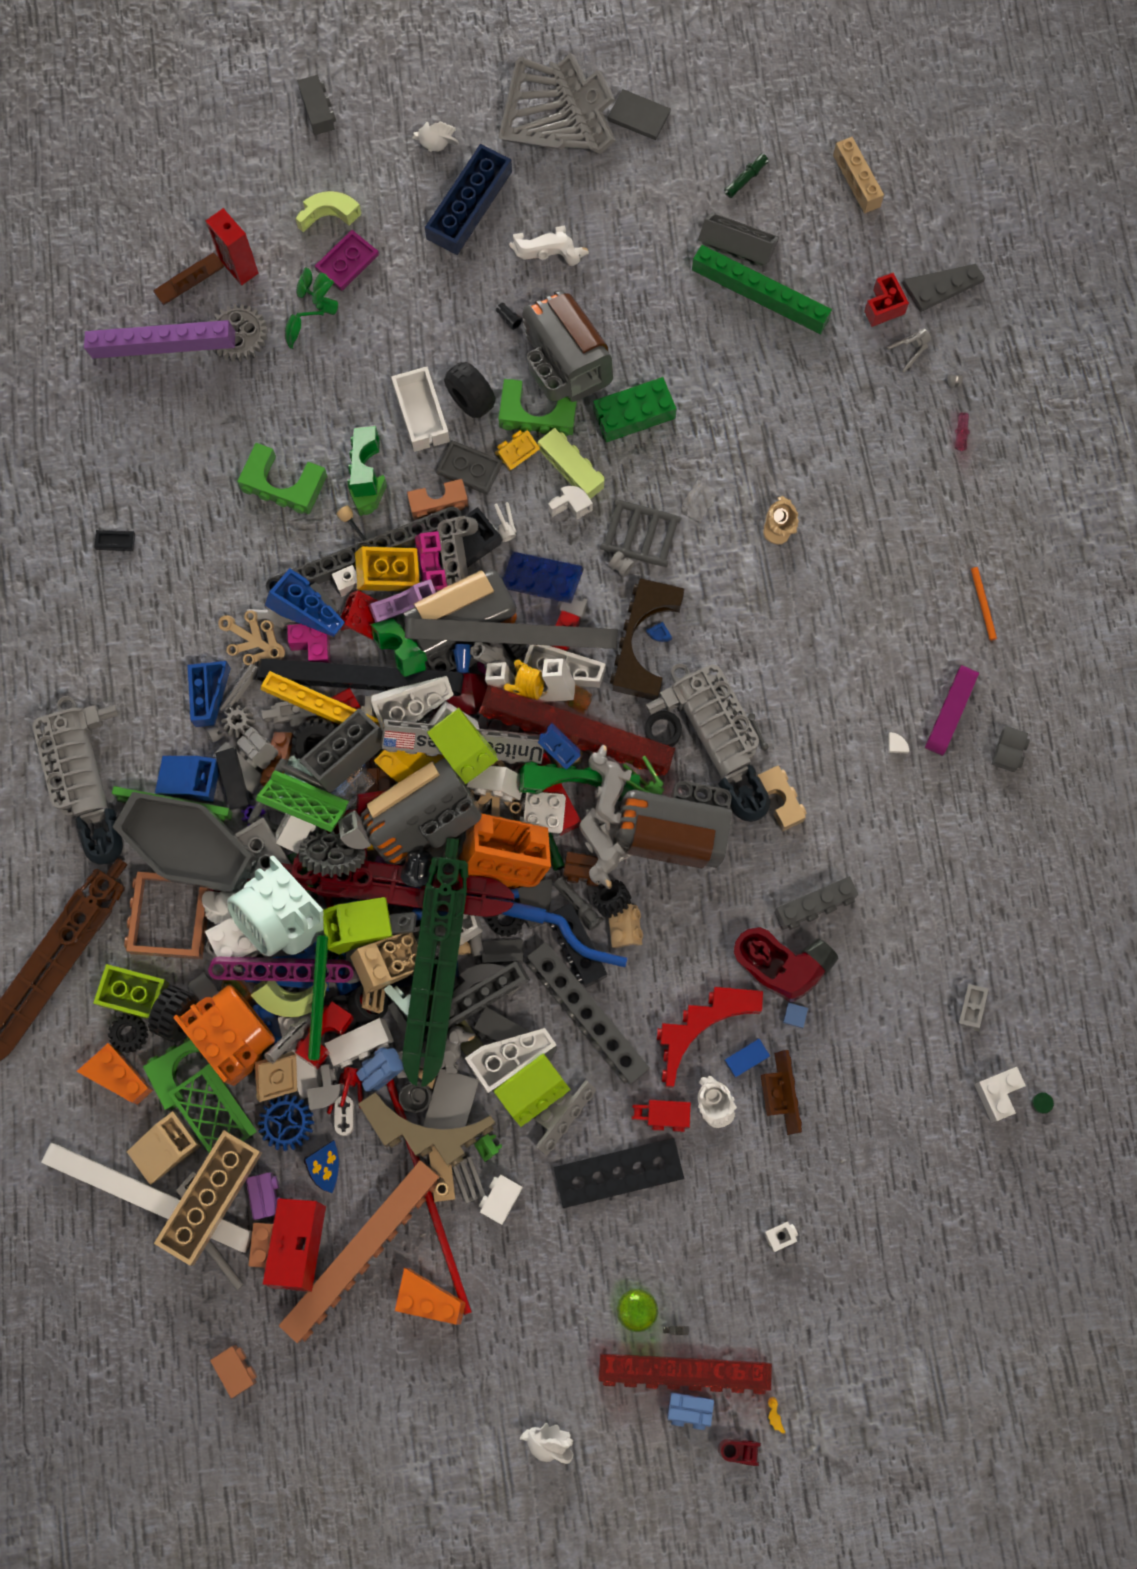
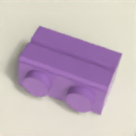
M265 1173L248 1177L246 1184L253 1220L275 1216L278 1198H281L277 1197L276 1189L279 1188L277 1176L273 1177V1173Z

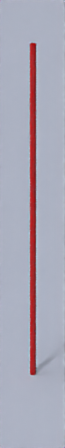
M323 896L327 908L335 906L332 897ZM363 994L360 995V1003H361V1005H362ZM392 1079L386 1085L396 1114L407 1120L404 1109L399 1103L396 1085ZM406 1141L413 1165L415 1167L417 1163L420 1161V1157H417L414 1154L411 1147ZM429 1191L424 1198L427 1199L426 1204L457 1296L465 1302L463 1314L466 1315L472 1311L432 1192Z

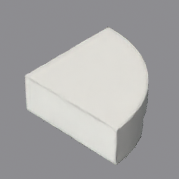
M889 732L888 753L908 754L909 747L905 739L896 733Z

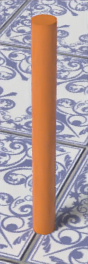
M974 567L971 568L972 577L989 640L993 641L997 639L979 569Z

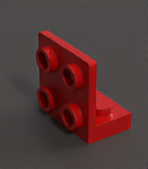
M359 590L349 593L340 616L345 622L340 630L351 629L373 640L371 624H374L375 620L369 605L378 600Z

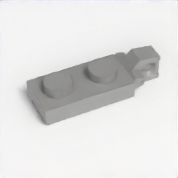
M287 701L275 703L274 706H271L272 710L262 711L263 721H273L274 724L288 723L291 719L300 717H318L316 714Z

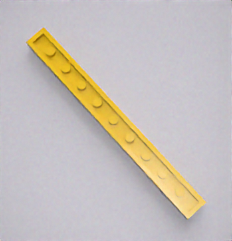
M269 671L261 685L262 691L339 725L357 710ZM366 714L373 722H375L380 727L377 718ZM437 754V756L426 755L427 759L429 758L430 762L433 761L434 763L444 758L441 754Z

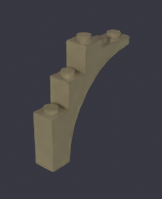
M376 1092L358 1103L386 1148L397 1146L402 1142L401 1138L404 1137L417 1157L420 1155L422 1158L433 1151L432 1147L435 1146L447 1166L452 1164L453 1167L464 1161L462 1157L466 1154L462 1150L463 1146L466 1148L477 1142L475 1138L481 1134L485 1136L494 1130L493 1126L496 1125L490 1115L475 1124L462 1128L445 1130L426 1128L398 1116L386 1106Z

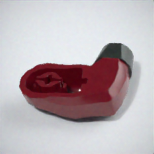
M761 927L747 929L741 933L734 946V954L737 961L754 980L766 990L777 994L789 1002H794L810 992L822 977L828 974L839 959L836 952L819 938L802 950V954L795 955L790 949L782 945L769 930Z

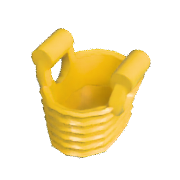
M516 660L514 662L517 672L515 685H504L506 696L508 698L525 697L538 700L543 693L545 684L542 671L531 668L520 660Z

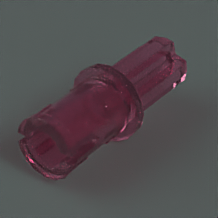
M963 412L959 413L958 427L955 429V449L958 451L967 450L968 434H970L968 429L969 414Z

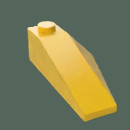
M384 749L374 759V762L399 783L430 763L429 758L427 759L425 753L421 752L408 754L405 751L388 752Z

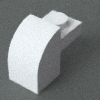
M565 486L561 488V497L553 498L548 504V508L552 517L569 508L577 520L593 511V503L581 488Z

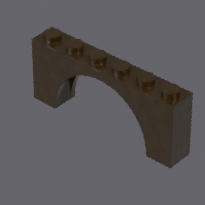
M640 578L638 584L634 585L632 595L635 596L634 602L630 601L628 613H631L630 619L625 620L623 628L626 631V635L620 639L619 648L622 650L620 655H616L614 666H617L616 673L612 672L610 684H613L612 691L653 701L658 699L663 678L650 673L638 662L632 649V637L637 627L648 617L661 612L679 613L685 588Z

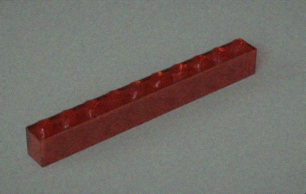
M488 685L479 713L483 714L486 718H495L501 720L504 724L516 725L525 731H534L540 735L541 733L544 734L548 730V726L553 723L579 749L590 750L596 753L602 745H605L607 748L606 756L614 758L619 763L631 764L637 769L649 770L642 758L646 756L659 776H665L669 771L675 751L674 747Z

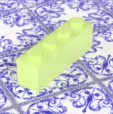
M554 428L538 441L539 451L572 486L584 490L590 499L604 489V476L592 468L591 462L580 455L578 448L567 441V437L563 432H558Z

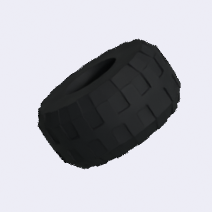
M460 362L446 372L444 378L445 386L453 400L467 415L472 418H481L494 407L496 398L493 390L484 376L472 364Z

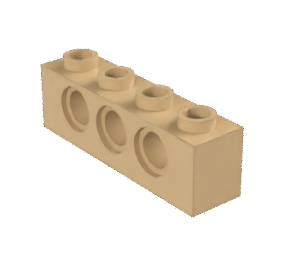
M853 137L837 142L833 157L864 214L880 208L884 194Z

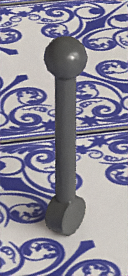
M750 713L748 719L752 722L762 744L761 749L767 750L769 746L764 742L755 722V714Z

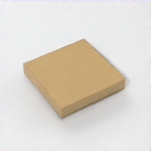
M294 1052L282 1054L274 1064L266 1059L255 1062L256 1097L259 1102L297 1091V1065Z

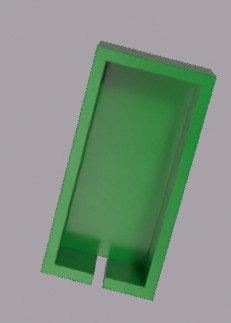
M663 377L593 401V412L606 443L676 419L677 408Z

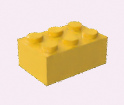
M362 546L355 552L357 590L405 591L413 585L420 583L417 548Z

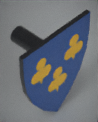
M335 1140L330 1141L304 1158V1164L312 1181L320 1189L329 1193H333L339 1171V1157Z

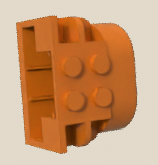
M481 813L482 816L479 822L466 830V840L458 857V860L466 861L469 864L468 874L495 879L506 885L509 889L520 888L521 886H537L551 868L548 828Z
M227 985L213 997H205L196 1005L192 1004L190 1006L191 1009L181 1017L178 1015L173 1017L223 1082L232 1086L238 1084L255 1070V1062L263 1059L262 1052L275 1042V1037L266 1024L232 985Z

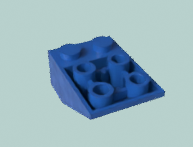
M163 756L155 794L213 802L220 772L217 759L201 756Z

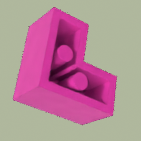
M302 624L287 625L288 644L291 651L308 650L309 662L331 663L330 635Z

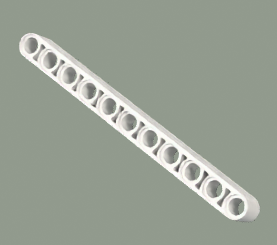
M50 1143L41 1161L43 1164L167 1219L170 1218L181 1200L54 1143ZM222 1219L211 1239L246 1253L252 1240V1231Z

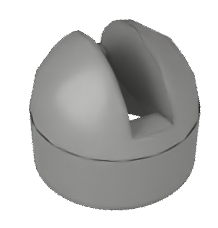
M948 375L947 378L948 385L951 388H954V386L955 388L960 387L963 381V375Z
M217 726L205 730L212 743L217 742L222 737V732L217 733L220 730Z

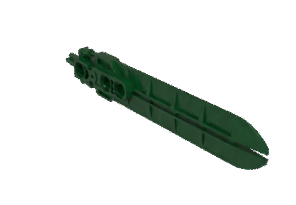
M447 838L445 858H432L428 871L430 875L424 893L403 1046V1067L412 1085L417 1086L421 1057H425L421 1087L427 1086L435 1079L444 1060L467 897L469 864L466 861L457 860L459 839ZM447 864H453L455 870L451 875L444 873V867ZM436 873L437 879L442 884L439 889L431 885L433 876ZM460 876L463 882V889L453 891L452 886L459 882ZM441 905H447L449 908L446 916H441L438 913ZM439 925H443L446 928V933L442 937L437 936L435 933L436 927ZM437 941H441L439 958L435 960ZM434 964H438L434 991H431ZM430 995H433L430 1022H427ZM429 1026L426 1052L422 1053L425 1027Z

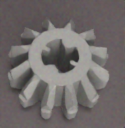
M238 705L236 710L230 707V713L224 712L226 718L222 719L221 722L225 725L223 730L228 732L230 737L235 735L237 739H240L241 734L245 736L244 733L251 726L255 725L256 722L253 720V713L249 712L247 707L242 709Z

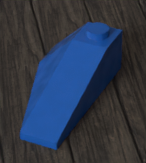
M289 568L270 590L265 606L282 617L334 637L345 622L331 606L324 603L321 599L322 596L309 586L310 583L306 578Z

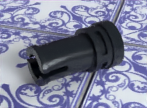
M505 303L498 305L501 309L496 308V312L506 320L512 330L518 328L523 319L515 312H512Z

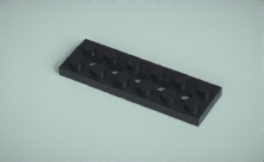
M675 1138L553 1167L563 1209L684 1179ZM661 1157L664 1159L665 1166L663 1169H656L654 1167L653 1161L655 1158ZM636 1162L643 1163L645 1166L644 1173L636 1174L633 1171V1165ZM616 1167L624 1169L625 1176L622 1179H616L613 1176V1170ZM601 1172L604 1174L605 1180L602 1184L594 1183L592 1179L594 1173ZM575 1177L584 1179L585 1184L583 1188L576 1189L573 1187L572 1181Z

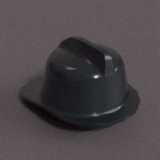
M421 846L420 850L410 852L406 857L401 871V880L408 886L422 887L428 882L430 875L428 871L433 856L425 851L424 846Z

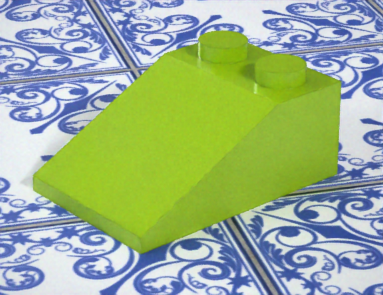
M460 708L427 731V734L465 784L498 761L495 750Z

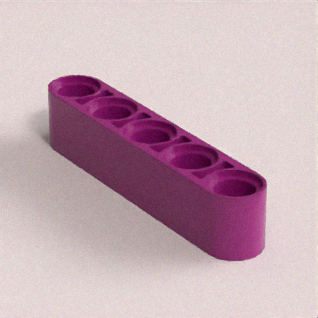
M960 665L927 740L925 749L941 756L945 754L979 672Z

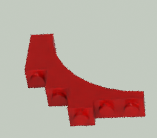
M714 987L713 992H709L708 1004H712V1007L688 1005L687 1010H683L682 1022H686V1025L662 1023L661 1028H657V1040L660 1041V1046L668 1047V1049H664L663 1062H667L666 1070H662V1082H665V1088H674L676 1073L682 1056L701 1032L714 1023L728 1017L742 1014H760L762 1012L763 991Z

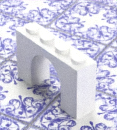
M563 658L544 660L542 677L545 684L543 693L538 700L525 697L508 698L504 691V685H515L516 677L512 674L506 662L487 663L485 681L495 699H500V703H503L504 700H507L509 704L574 700L575 681Z

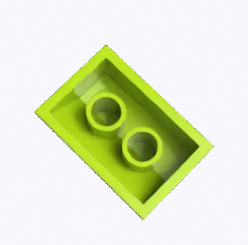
M543 1053L493 1091L513 1119L522 1127L559 1098H562L571 1089Z

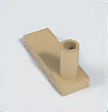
M433 1146V1151L429 1154L430 1165L441 1177L438 1180L440 1183L433 1192L434 1202L455 1200L452 1164L447 1166L436 1147Z

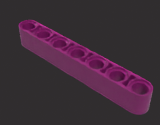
M219 956L212 959L208 971L209 975L217 980L314 982L315 959ZM327 959L326 968H328L329 972L325 976V982L345 983L352 979L353 965L348 960ZM215 964H221L224 967V970L222 972H217L214 970L213 966ZM239 964L243 965L245 967V971L237 972L235 971L234 966ZM258 965H263L266 968V971L264 973H258L255 970V967ZM281 965L285 966L287 972L278 973L276 968ZM300 966H305L308 969V972L305 974H300L297 971V968ZM346 967L350 972L347 975H341L338 970Z

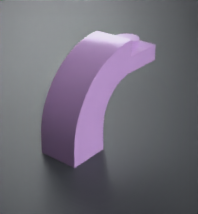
M430 579L415 584L399 594L371 603L369 607L375 623L403 615L404 612L414 608V603L436 593Z

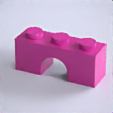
M439 532L418 534L415 536L421 580L424 582L431 579L435 591L438 592L447 587L445 569L442 570L439 563V552L441 551Z

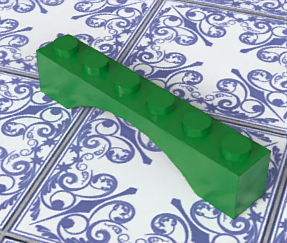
M529 762L520 768L519 793L539 794L551 786L565 782L584 783L597 788L602 784V776L591 768L579 770L575 766H570L566 770L565 768H558L555 764L538 766L537 763ZM632 772L630 781L640 786V775H634ZM626 783L617 801H622L628 791L636 789Z

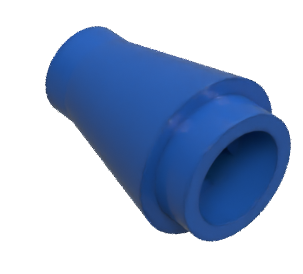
M456 644L453 650L458 673H469L471 660V645Z

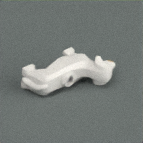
M565 226L556 227V234L547 233L531 240H523V233L513 234L514 242L509 243L516 256L523 260L533 258L544 260L550 255L561 254L569 266H574L580 262L581 257L589 254L587 248H574L572 239L566 235Z

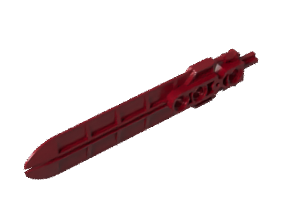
M299 853L294 858L293 864L281 863L305 891L315 892L317 895L358 900L385 897L387 904L423 909L426 885L420 887L421 889L396 886V884L406 885L401 880L403 866L364 861V864H361V868H356V872L349 871L348 878L341 881L337 874H334L333 877H330L329 874L322 876L321 872L314 874V870L308 871L305 875H300L299 873L303 869H307V867H302V862H299ZM444 872L446 875L453 874L450 872ZM436 873L433 876L431 885L439 889L442 884L437 879ZM469 875V878H467V894L482 897L467 895L465 915L492 917L507 912L513 907L514 903L486 898L494 897L514 900V894L503 883L495 879ZM460 876L459 882L452 886L453 891L463 889V882ZM361 878H368L367 882L359 883ZM375 881H377V882H384V883H391V885H389V884H382V883H375ZM321 882V884L316 889L309 887ZM441 905L438 911L449 912V908L447 905Z

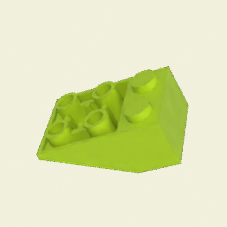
M385 897L338 904L323 910L324 935L328 936L327 949L337 954H342L393 936Z

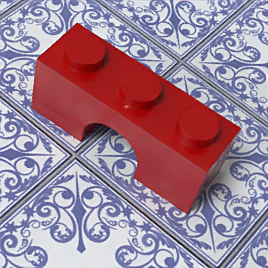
M331 1002L329 1006L325 1005L323 1008L321 1038L328 1031L337 1032L342 1036L354 1020L353 1016L334 1002ZM309 1027V1034L305 1039L302 1038L298 1042L295 1053L299 1058L318 1070L330 1052L321 1045L319 1060L308 1059Z

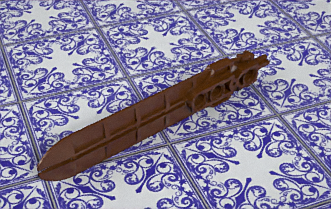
M117 858L107 874L99 869L93 870V873L86 879L87 882L75 891L65 905L63 912L1 997L0 1032L11 1016L15 1015L0 1035V1061L5 1059L14 1050L96 932L101 929L111 915L116 900L119 901L122 893L125 891V887L116 881L128 865L123 860ZM108 881L109 887L103 891L101 888L102 884ZM91 884L89 886L90 895L86 897L83 891ZM112 899L108 908L101 907L102 902H107ZM84 914L85 921L82 924H79L78 918L80 915ZM73 931V938L67 941V933ZM64 944V946L62 947V949L60 950V952L57 954V956H56L55 959L53 960V957L55 956V954L58 952V950L60 949V947ZM49 963H51L50 966H49V967L47 968V970L45 971V973L43 974V976H42V977L40 978V980L38 981V983L35 985L36 981H37L38 978L41 976V974L43 973V971L45 970V968L48 966ZM31 988H33V990L30 992L28 997L25 999V1001L17 1011L16 1009L18 1008V1006L21 1004V1002L26 997Z

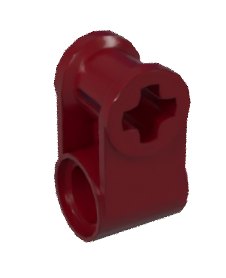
M724 1439L718 1446V1452L728 1462L759 1466L757 1458L758 1447H761V1443L749 1440ZM727 1445H733L734 1453L730 1456H725L724 1448Z

